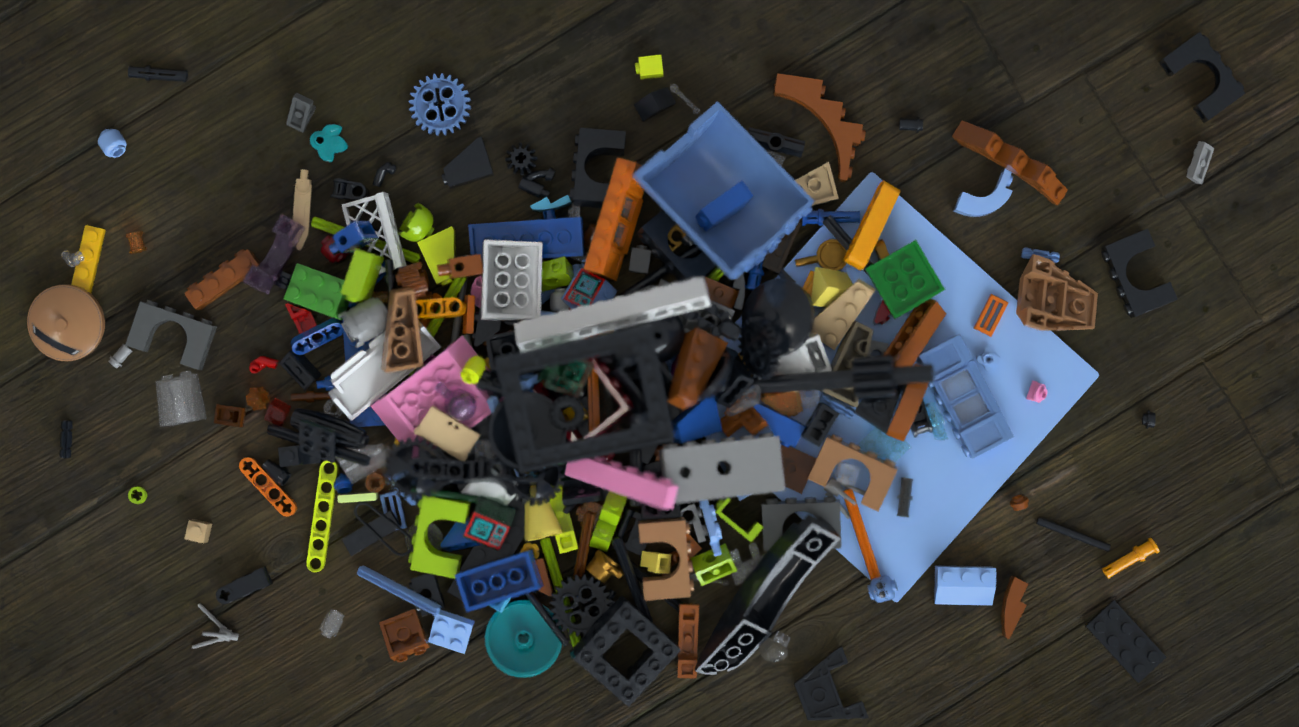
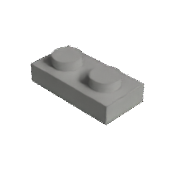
M1198 142L1191 165L1187 171L1186 177L1197 184L1203 183L1214 148L1206 142Z

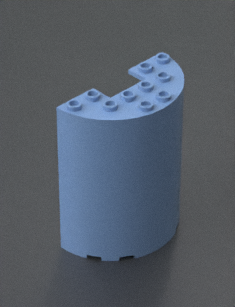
M718 101L689 126L688 132L665 152L661 150L633 174V179L730 279H737L743 272H748L755 264L758 266L765 259L768 251L771 254L779 246L778 244L782 241V238L785 235H789L796 228L795 226L803 216L806 217L813 210L811 206L814 200ZM743 180L754 196L739 213L705 232L699 226L695 216L703 207Z

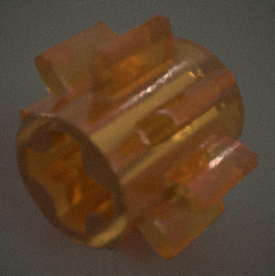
M263 387L250 388V393L246 395L247 405L252 407L253 411L266 409L265 404L270 402L269 392L263 390Z

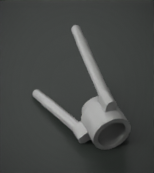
M832 477L826 487H824V490L827 492L826 496L835 495L837 497L840 494L853 505L856 504V501L842 491V486L852 489L861 495L865 494V491L843 482L839 478L836 480ZM840 504V511L847 519H850V515Z

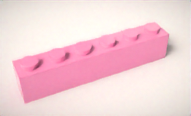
M603 456L567 463L564 475L661 509H670L674 506L678 485L673 484L672 480L668 478H655L653 473L638 472V468L632 466L623 467L621 462L613 460L609 462Z

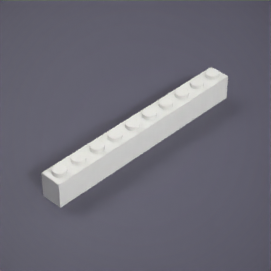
M694 277L688 281L674 282L668 286L654 287L648 291H638L632 295L618 296L612 300L598 301L592 305L578 306L575 309L562 310L555 314L542 315L531 320H522L519 323H515L514 328L518 347L521 351H526L673 316L711 305L704 278Z

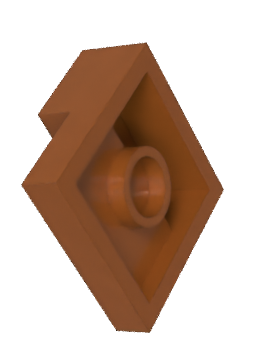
M416 609L379 622L389 656L393 661H406L409 655L414 653L415 655L424 654L426 649L430 647Z

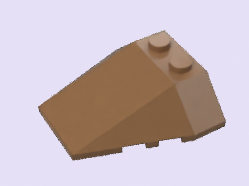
M1033 254L1020 277L1016 314L1024 326L1040 331L1094 329L1098 293L1080 280L1076 281L1066 270L1062 271L1052 260Z

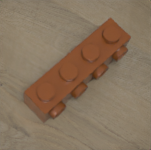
M244 249L240 250L234 255L236 258L230 262L227 260L220 264V269L216 272L211 271L203 276L204 280L200 283L195 282L187 288L188 291L184 294L196 310L203 309L263 266L252 251L248 249L246 251Z
M929 299L913 309L884 353V355L894 357L896 367L912 366L946 315V312L939 303Z

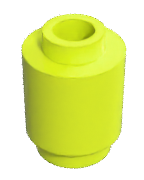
M473 356L468 359L460 373L464 382L476 384L486 368L485 360L480 356Z

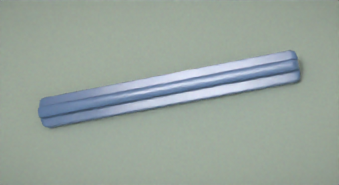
M364 565L358 568L357 575L432 615H437L440 612L441 606Z

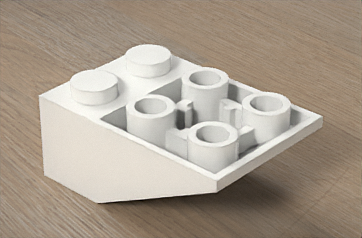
M817 332L811 333L804 345L797 351L789 355L780 356L781 359L777 360L780 366L776 367L777 372L774 375L832 371L819 334Z

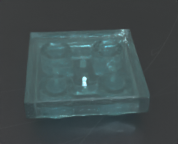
M876 427L857 444L865 452L868 450L878 454V458L883 460L887 458L894 462L911 448L906 440L903 442L888 436Z

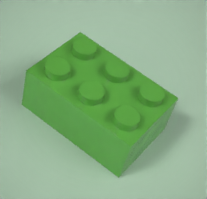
M298 263L284 296V300L339 319L338 314L347 310L350 300L346 299L347 295L341 294L345 280Z

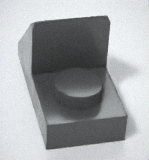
M296 93L292 99L286 125L303 133L316 109V106L313 105L314 101Z

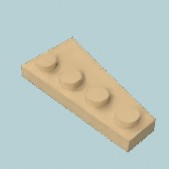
M829 162L795 180L814 200L812 206L839 199Z
M858 279L841 296L830 303L826 309L815 316L811 333L817 332L821 342L835 350L874 293L875 288Z

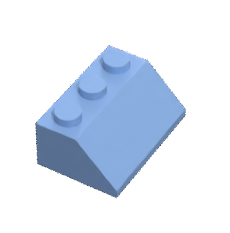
M935 565L934 604L993 605L996 589L995 567Z

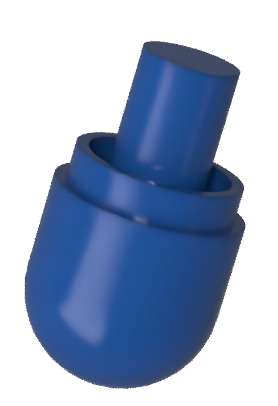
M331 376L325 377V380L316 381L317 389L326 388V391H331L335 388L330 381Z

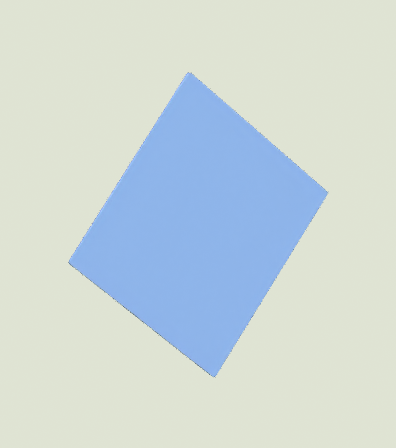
M869 173L836 211H860L861 223L878 185L883 180L875 173ZM898 196L878 240H884L889 255L916 240L945 288L944 291L930 299L937 301L946 312V315L920 354L960 334L1014 437L975 458L966 457L961 449V446H963L961 440H957L952 432L954 427L951 421L947 422L943 415L945 410L942 404L938 405L934 398L936 393L933 387L929 388V386L923 400L933 432L922 433L914 438L910 428L904 442L886 435L856 414L851 419L846 418L844 414L838 415L827 435H838L843 438V442L848 444L853 442L859 445L861 450L865 452L868 450L878 454V458L883 460L886 458L896 462V466H898V471L879 511L861 504L864 495L853 491L881 576L887 575L891 580L896 581L898 591H895V597L892 599L894 602H898L1099 377V373L1052 331H1040L1024 326L1016 314L1017 300L901 196ZM838 223L852 240L860 223ZM825 225L814 234L784 268L785 272L801 287H803L810 270L815 271V267H822L818 263L796 267L795 259L814 256L818 247L824 241L836 239ZM875 249L869 258L873 264L879 261ZM849 264L838 270L846 272L852 284L860 279L875 288L864 270L860 271ZM875 288L874 293L855 321L873 329L871 340L888 343L890 346L913 309L896 319L889 314L890 319L883 325H880V323L874 325L875 312L882 300ZM990 294L1009 302L992 337L973 329ZM995 300L992 301L984 319L980 324V327H983L995 303ZM999 303L986 330H990L1002 306L1001 303ZM814 306L815 316L826 308ZM742 316L735 322L739 327L742 325ZM723 337V340L728 342L726 347L737 351V353L741 352V349L738 347V345H741V342L738 339L734 342ZM842 340L835 350L822 343L830 365ZM986 348H991L993 353L1000 357V362L996 363L991 371H986L984 366L977 362V357L982 355ZM877 350L871 352V356H881ZM967 369L940 383L949 401L976 388ZM1032 381L1045 384L1047 396L1040 403L1026 399ZM808 390L779 392L774 395L764 393L758 402L805 425L818 403H820L819 399L823 392ZM900 393L899 399L897 400V403H896V406H895V409H894V410H895V411H894V414H895L896 409H897V407H898V405H899V402H900V400H901V397H902L901 393ZM980 393L953 406L962 425L989 412ZM840 401L841 403L845 404L847 408L850 407V408H852V409H854V410L856 409V407H852V406H850V405H848V404H846V403ZM716 403L719 418L721 419L725 416L723 413L728 407ZM766 426L763 430L757 433L754 436V438H759V434L773 432L768 426ZM741 427L728 438L735 437V441H739L741 436H749L751 434L744 427ZM827 435L820 446H815L800 437L796 447L791 445L790 447L817 458ZM846 459L834 467L828 480L829 482L832 477L836 480L839 478L843 482L866 492L870 483V473L866 465L861 461ZM809 479L802 494L785 487V491L773 492L781 501H785V498H797V501L805 500L806 497H816V500H824V497H828L825 495L827 492L824 490V486ZM839 494L836 499H840V504L849 514L844 497ZM840 511L842 546L836 550L871 580L851 518L847 519ZM795 512L802 519H804L808 514L815 517L809 512Z

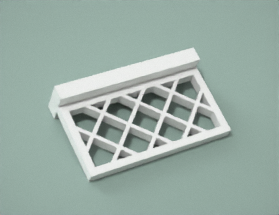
M380 192L374 196L342 204L347 226L352 223L351 220L358 221L363 211L372 216L369 220L371 224L375 218L381 221L382 226L378 232H375L378 238L382 237L385 239L386 246L383 251L375 247L374 245L378 240L376 239L371 244H367L370 246L368 252H371L374 248L381 252L380 256L386 255L392 259L393 270L407 266L388 193ZM375 200L377 208L374 213H371L365 208L368 202ZM356 206L360 209L356 218L350 216L349 207ZM381 266L379 274L386 272L383 266Z

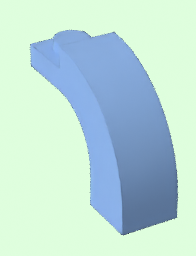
M1005 168L1002 170L996 187L989 196L976 197L965 192L960 193L953 212L969 217H980L1000 208L1012 194V190L1006 188V186H1010L1013 180L1012 172Z

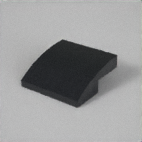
M566 468L561 471V474H565ZM567 475L561 479L564 483L562 486L564 506L602 501L601 487Z

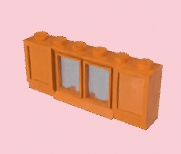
M617 158L584 265L585 270L613 281H617L624 255L628 253L644 201L642 199L644 189L633 179V174L642 167L637 162Z

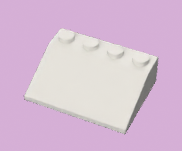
M484 240L482 247L481 320L503 321L539 318L541 316L542 242Z

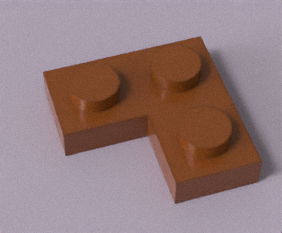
M744 400L720 419L722 432L727 438L741 427H744L751 435L755 436L768 426L766 420L747 400Z

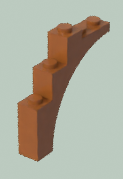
M777 73L774 96L784 97L802 105L821 121L830 134L837 152L838 181L846 182L852 175L853 167L849 166L850 159H854L855 148L852 145L859 146L861 141L864 142L866 130H862L863 124L840 121L845 117L846 108H842L843 102L820 99L825 94L826 86L822 85L823 80Z
M962 120L952 135L961 146L973 150L1009 170L1057 206L1068 191L1055 177V172L1048 165L1029 158L1021 149L1004 143L991 131Z

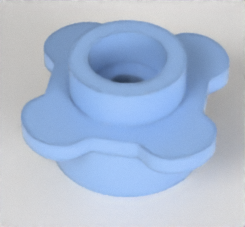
M986 348L985 352L977 357V362L981 363L986 371H991L992 367L1000 362V357L996 356L991 348Z

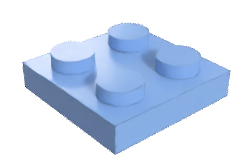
M440 610L435 615L428 642L465 654L474 620Z

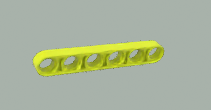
M323 461L320 466L307 556V568L311 572L321 571L326 562L336 491L334 482L338 477L339 470L336 462L332 463L335 469L331 474L326 473L324 470V466L331 462ZM324 482H329L332 485L329 493L322 491L321 486ZM321 501H326L329 504V509L326 512H322L319 509ZM319 520L326 522V529L324 531H320L316 527V523ZM316 539H321L324 543L321 550H317L313 546ZM313 558H318L321 561L320 568H312L311 560Z

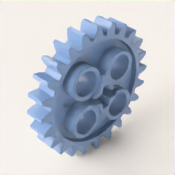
M441 73L440 78L433 74L432 80L426 76L427 82L425 83L420 80L421 87L414 86L417 92L410 93L414 100H409V103L414 105L409 108V111L415 112L411 117L412 119L418 118L415 124L417 126L423 124L421 129L424 131L428 128L430 135L435 130L437 136H439L440 131H443L445 136H447V130L454 133L453 127L455 126L461 129L459 123H466L463 117H469L470 115L466 110L471 109V106L466 104L471 99L465 97L469 92L468 90L462 91L464 84L457 85L459 82L457 78L452 82L451 75L445 79L443 73ZM436 88H439L440 100L444 103L442 105L444 121H441L440 110L435 106L438 105ZM447 89L453 91L450 98L443 97V92ZM427 93L434 94V98L431 101L424 100V96ZM449 108L456 109V114L452 117L446 115ZM431 111L437 112V117L434 120L427 118L428 113Z

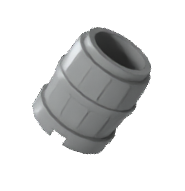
M370 298L356 304L355 307L347 312L344 311L338 314V318H343L344 322L341 325L351 342L356 341L355 347L359 348L364 345V342L377 338L385 331L388 311L379 298Z

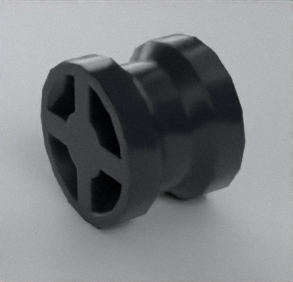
M280 270V277L275 281L274 285L287 290L292 275Z

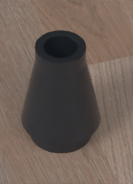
M270 459L265 461L262 466L277 485L283 486L291 477L289 469L280 467L279 464L272 462Z

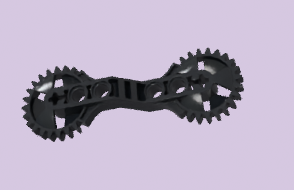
M409 437L406 443L400 440L399 446L394 444L393 450L387 452L390 457H385L384 459L388 464L383 466V469L388 470L383 474L384 477H389L386 484H393L390 490L397 489L396 495L398 496L403 493L404 499L410 495L411 501H414L416 496H418L420 501L424 495L426 498H429L431 493L435 495L447 484L488 482L497 483L502 486L510 497L516 494V501L522 498L523 505L530 501V506L535 505V502L540 506L543 504V501L547 504L550 498L554 499L556 497L555 493L558 494L561 491L559 487L564 485L560 479L565 477L564 474H560L565 468L559 467V465H555L547 471L541 468L520 473V470L506 465L501 460L454 461L445 456L439 447L432 449V442L426 445V439L419 443L418 437L414 439V442ZM414 446L418 447L417 458H412ZM413 465L418 470L416 473L414 469H411ZM430 467L437 468L438 475L432 474ZM492 467L497 468L500 474H493ZM449 469H455L457 471V476H452L449 472ZM511 469L517 470L518 477H514L511 474ZM404 472L405 477L395 481L394 476ZM411 480L417 481L416 492H411ZM536 485L535 497H530V486Z

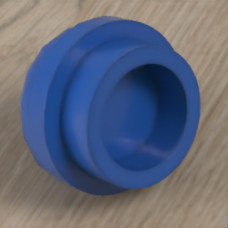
M340 473L334 482V488L337 490V493L345 494L352 491V479Z

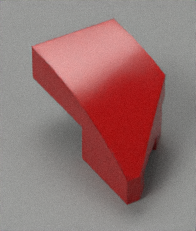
M289 303L285 304L299 334L317 326L311 312Z

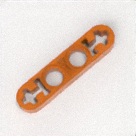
M243 458L239 463V469L281 515L287 517L295 514L297 510L295 501L279 484H275L254 458ZM245 462H252L253 464L251 465V467L254 469V471H256L257 469H259L260 471L255 473L253 477H251L250 475L253 474V472L250 469H244L246 467ZM260 474L265 475L267 478L264 485H259L256 481L257 476ZM273 488L278 489L280 492V496L277 499L270 497L269 493ZM285 496L286 499L283 500V502L285 504H291L292 506L290 509L292 511L284 512L285 506L282 503H280L279 505H277L276 503L282 500V498Z

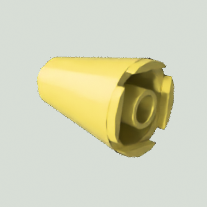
M536 487L530 488V497H535ZM528 501L524 505L525 541L544 539L545 537H552L563 533L549 502L546 504L543 501V504L540 506L535 502V505L530 506V501Z

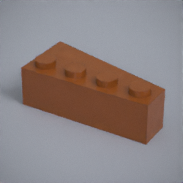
M697 327L686 332L679 352L667 402L683 410L695 404L728 342Z

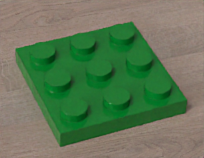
M916 240L865 269L894 319L945 290Z

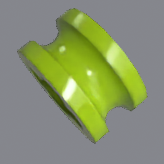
M133 487L128 493V498L132 503L141 504L147 499V492L142 487ZM136 490L138 492H142L140 500H138L137 498H133V494H136L134 493Z

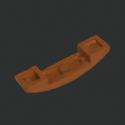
M929 382L906 385L886 435L904 442Z
M680 604L678 646L681 651L678 653V678H697V672H695L694 668L697 664L699 604Z

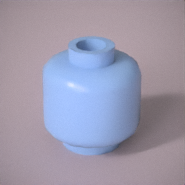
M116 129L103 130L97 142L106 156L114 158L124 154L127 142Z

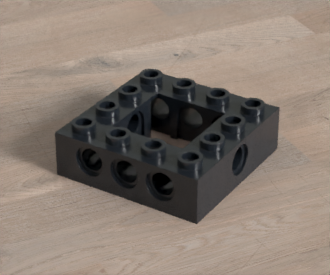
M621 595L570 650V654L577 663L629 707L681 649L676 642ZM627 628L649 647L642 653L640 659L628 668V680L620 673L617 667H612L603 656L605 651Z

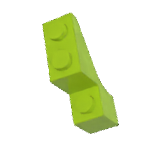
M609 490L589 546L607 552L627 496Z

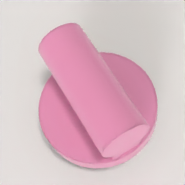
M1032 381L1026 399L1040 403L1047 396L1045 384Z

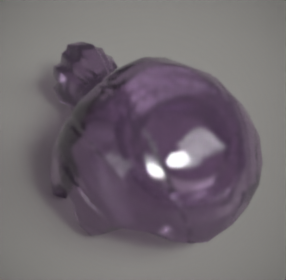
M442 382L437 384L435 390L445 397L444 406L450 417L458 421H465L475 414L477 403L472 394L464 389L451 391Z

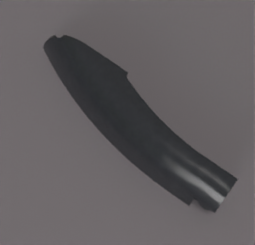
M808 514L799 525L793 523L770 548L728 605L694 668L695 672L717 675L718 671H732L747 661L772 634L771 630L803 580L841 539L837 531L821 517L817 519Z

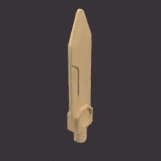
M301 170L300 179H296L292 235L297 250L302 249L309 235L312 185L311 180H308V170Z

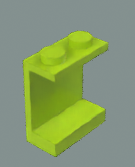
M728 497L724 499L719 498L714 505L716 507L715 513L752 542L763 529V526L755 521L745 532L721 512L730 499Z

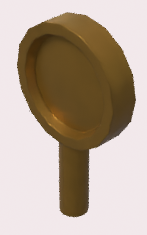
M829 239L818 247L816 255L795 259L796 267L818 263L822 268L838 271L847 264L844 262L847 251L837 239Z

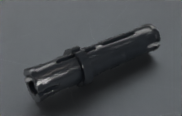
M148 65L146 67L129 66L128 77L142 78L146 81L154 79L187 82L188 71L152 68ZM141 72L155 73V75H153V74H141ZM161 73H162V74H175L176 76H166V75H161Z

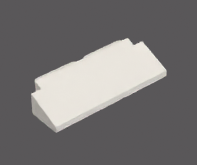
M418 320L424 362L441 346ZM385 331L369 343L370 348L368 350L358 351L331 374L330 381L335 388L329 392V395L351 421L415 369L387 373L381 370Z

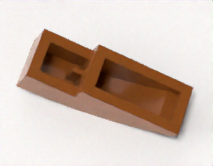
M1011 576L1007 585L1001 612L1002 634L1010 639L1027 606L1020 602L1028 583L1014 576Z

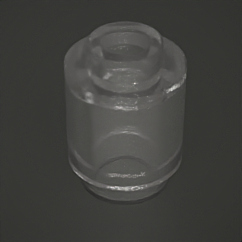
M330 609L319 627L322 631L321 635L330 639L332 636L336 637L344 622L343 618L345 615Z

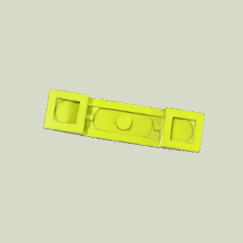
M561 486L559 487L561 491L558 494L555 493L556 497L554 499L550 498L549 501L563 532L562 534L555 535L560 554L579 548L570 513L566 514L563 512L565 506L562 501Z

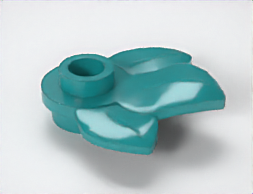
M336 124L326 125L322 131H316L311 135L310 144L318 151L319 157L322 160L333 162L334 153L343 152L348 148L345 140L339 136L342 130L341 126ZM317 137H321L323 139L322 144L317 143Z

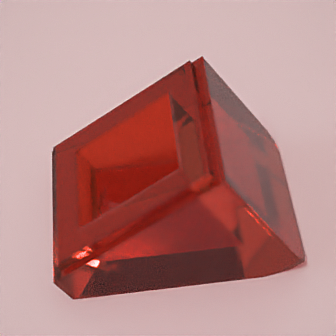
M274 399L269 404L264 419L282 427L291 406L278 399Z

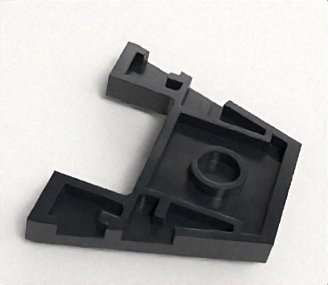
M842 646L834 650L794 683L808 721L869 718L862 700L845 707L842 706L830 673L831 669L848 663Z

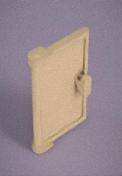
M433 405L413 432V434L419 435L430 443L432 442L433 445L460 461H466L470 450L480 437L479 433Z

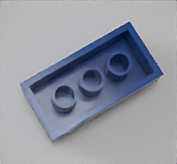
M532 549L455 574L466 612L519 596L544 586Z

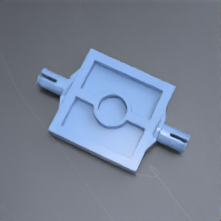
M700 500L699 507L702 508L711 540L710 545L712 546L714 556H719L722 554L719 539H722L718 522L714 523L717 521L713 504L709 505L708 500Z

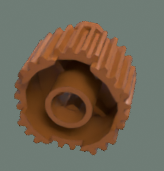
M422 262L399 268L396 275L398 286L413 289L415 300L433 298L432 292H428L429 278L426 270H421Z

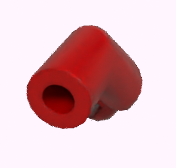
M259 356L250 363L249 370L255 374L265 367L276 369L278 360Z

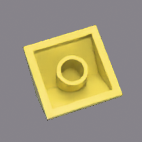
M815 267L811 296L813 306L827 308L830 303L841 296L852 285L846 272Z

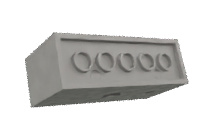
M773 433L759 434L757 439L754 438V435L741 436L739 441H735V437L723 438L721 443H716V439L702 441V445H697L696 442L683 443V447L678 448L677 444L663 445L664 449L659 450L662 478H668L672 480L673 484L678 485L674 504L785 491L779 436L774 437ZM721 461L726 465V471L723 475L717 471V465Z

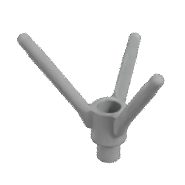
M201 603L198 604V607L220 630L219 633L202 632L204 636L218 638L192 645L193 649L216 642L238 640V633H233L232 630L227 629Z

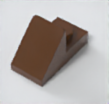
M216 404L214 423L243 428L247 408Z

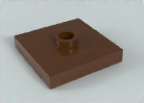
M781 444L785 487L802 494L817 458Z

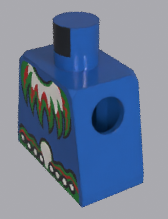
M354 221L333 235L335 242L329 245V249L334 255L340 252L352 253L355 249H360L378 239V236L370 221Z

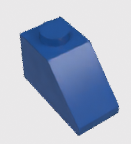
M469 517L466 523L456 522L440 544L442 549L452 552L484 545L481 542L464 536L472 517ZM479 521L475 528L477 529L478 527L480 528L479 530H481V528L483 527L481 525L482 522L480 523Z

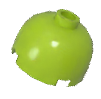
M420 203L414 206L416 208L414 213L411 211L408 213L400 227L402 232H398V235L411 242L421 241L425 236L430 237L434 231L432 227L434 222L433 215Z

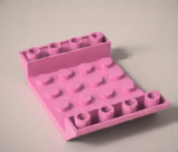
M462 335L450 344L445 351L394 390L371 405L372 409L399 442L403 440L406 443L409 437L412 442H414L416 437H418L419 443L424 440V438L413 434L418 424L420 425L432 405L470 429L491 414L487 403L489 398L488 391L477 389V383L468 384L464 382L460 375L468 359L478 356V354ZM500 398L499 402L501 403L504 400V398ZM414 446L412 458H417L418 447Z

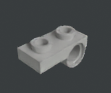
M695 503L682 508L680 511L681 517H683V513L686 510H691L694 513L693 519L690 521L685 520V523L693 524L698 542L706 541L705 536H708L705 524L701 525L699 519L703 517L700 507H696Z

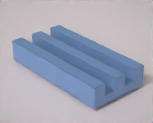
M397 491L381 494L380 499L384 514L388 512L385 497H388L391 510L397 518L393 495H395L402 522L400 528H408L401 497L396 495Z

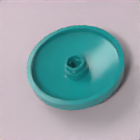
M529 600L513 601L506 605L502 613L496 611L488 622L485 632V645L489 658L498 669L514 677H533L543 673L554 664L562 647V643ZM544 606V608L547 610L550 616H552L554 613L550 612L549 608Z

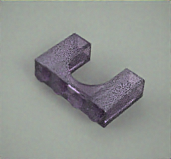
M281 214L272 230L276 233V237L270 251L258 266H251L243 282L260 292L269 294L279 276L280 270L282 271L306 228Z

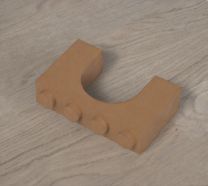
M827 435L808 479L826 487L834 467L839 462L846 459L859 460L866 465L870 473V483L861 500V504L879 511L898 471L896 462L887 458L885 460L880 459L877 453L870 450L865 452L860 449L859 445L853 442L845 443L842 441L843 438L838 435Z
M685 517L638 521L640 543L666 542L674 546L680 556L678 566L672 573L665 576L643 577L644 601L691 597L690 591H694L693 579H689V572H693L692 560L688 561V553H691V542H687L686 534H690L689 522L685 523Z

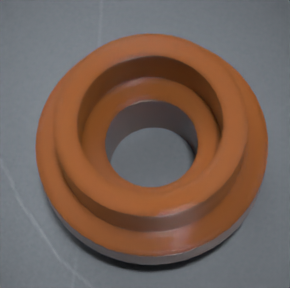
M1016 495L1010 501V506L1013 507L1014 511L1026 509L1029 506V499L1023 495Z

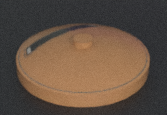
M63 284L44 290L34 299L28 312L27 326L33 343L43 354L59 361H74L89 355L97 348L104 334L105 318L99 302L91 293L75 285Z

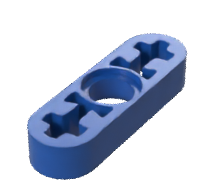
M331 318L295 336L291 340L293 352L297 355H303L343 334L341 320ZM316 333L323 335L319 340H314L312 336Z

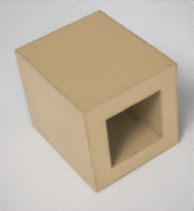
M195 519L189 520L184 539L207 543L212 523Z

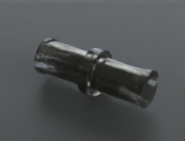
M901 478L900 495H897V499H899L897 516L909 517L910 500L913 499V496H911L913 479Z

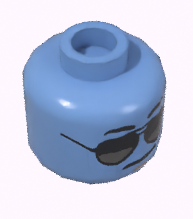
M887 575L872 579L870 585H868L871 599H875L878 603L894 599L895 591H898L896 581L891 580Z

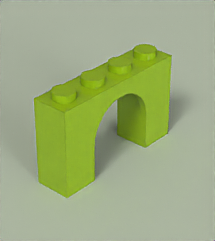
M425 495L421 501H418L420 514L415 519L417 532L413 534L412 538L414 551L409 556L410 570L456 579L455 574L460 572L462 555L436 549L429 541L428 527L431 522L438 519L466 523L469 519L471 502L434 496L426 498Z

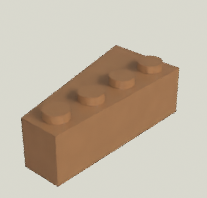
M410 287L390 290L381 370L387 373L424 367L414 290Z

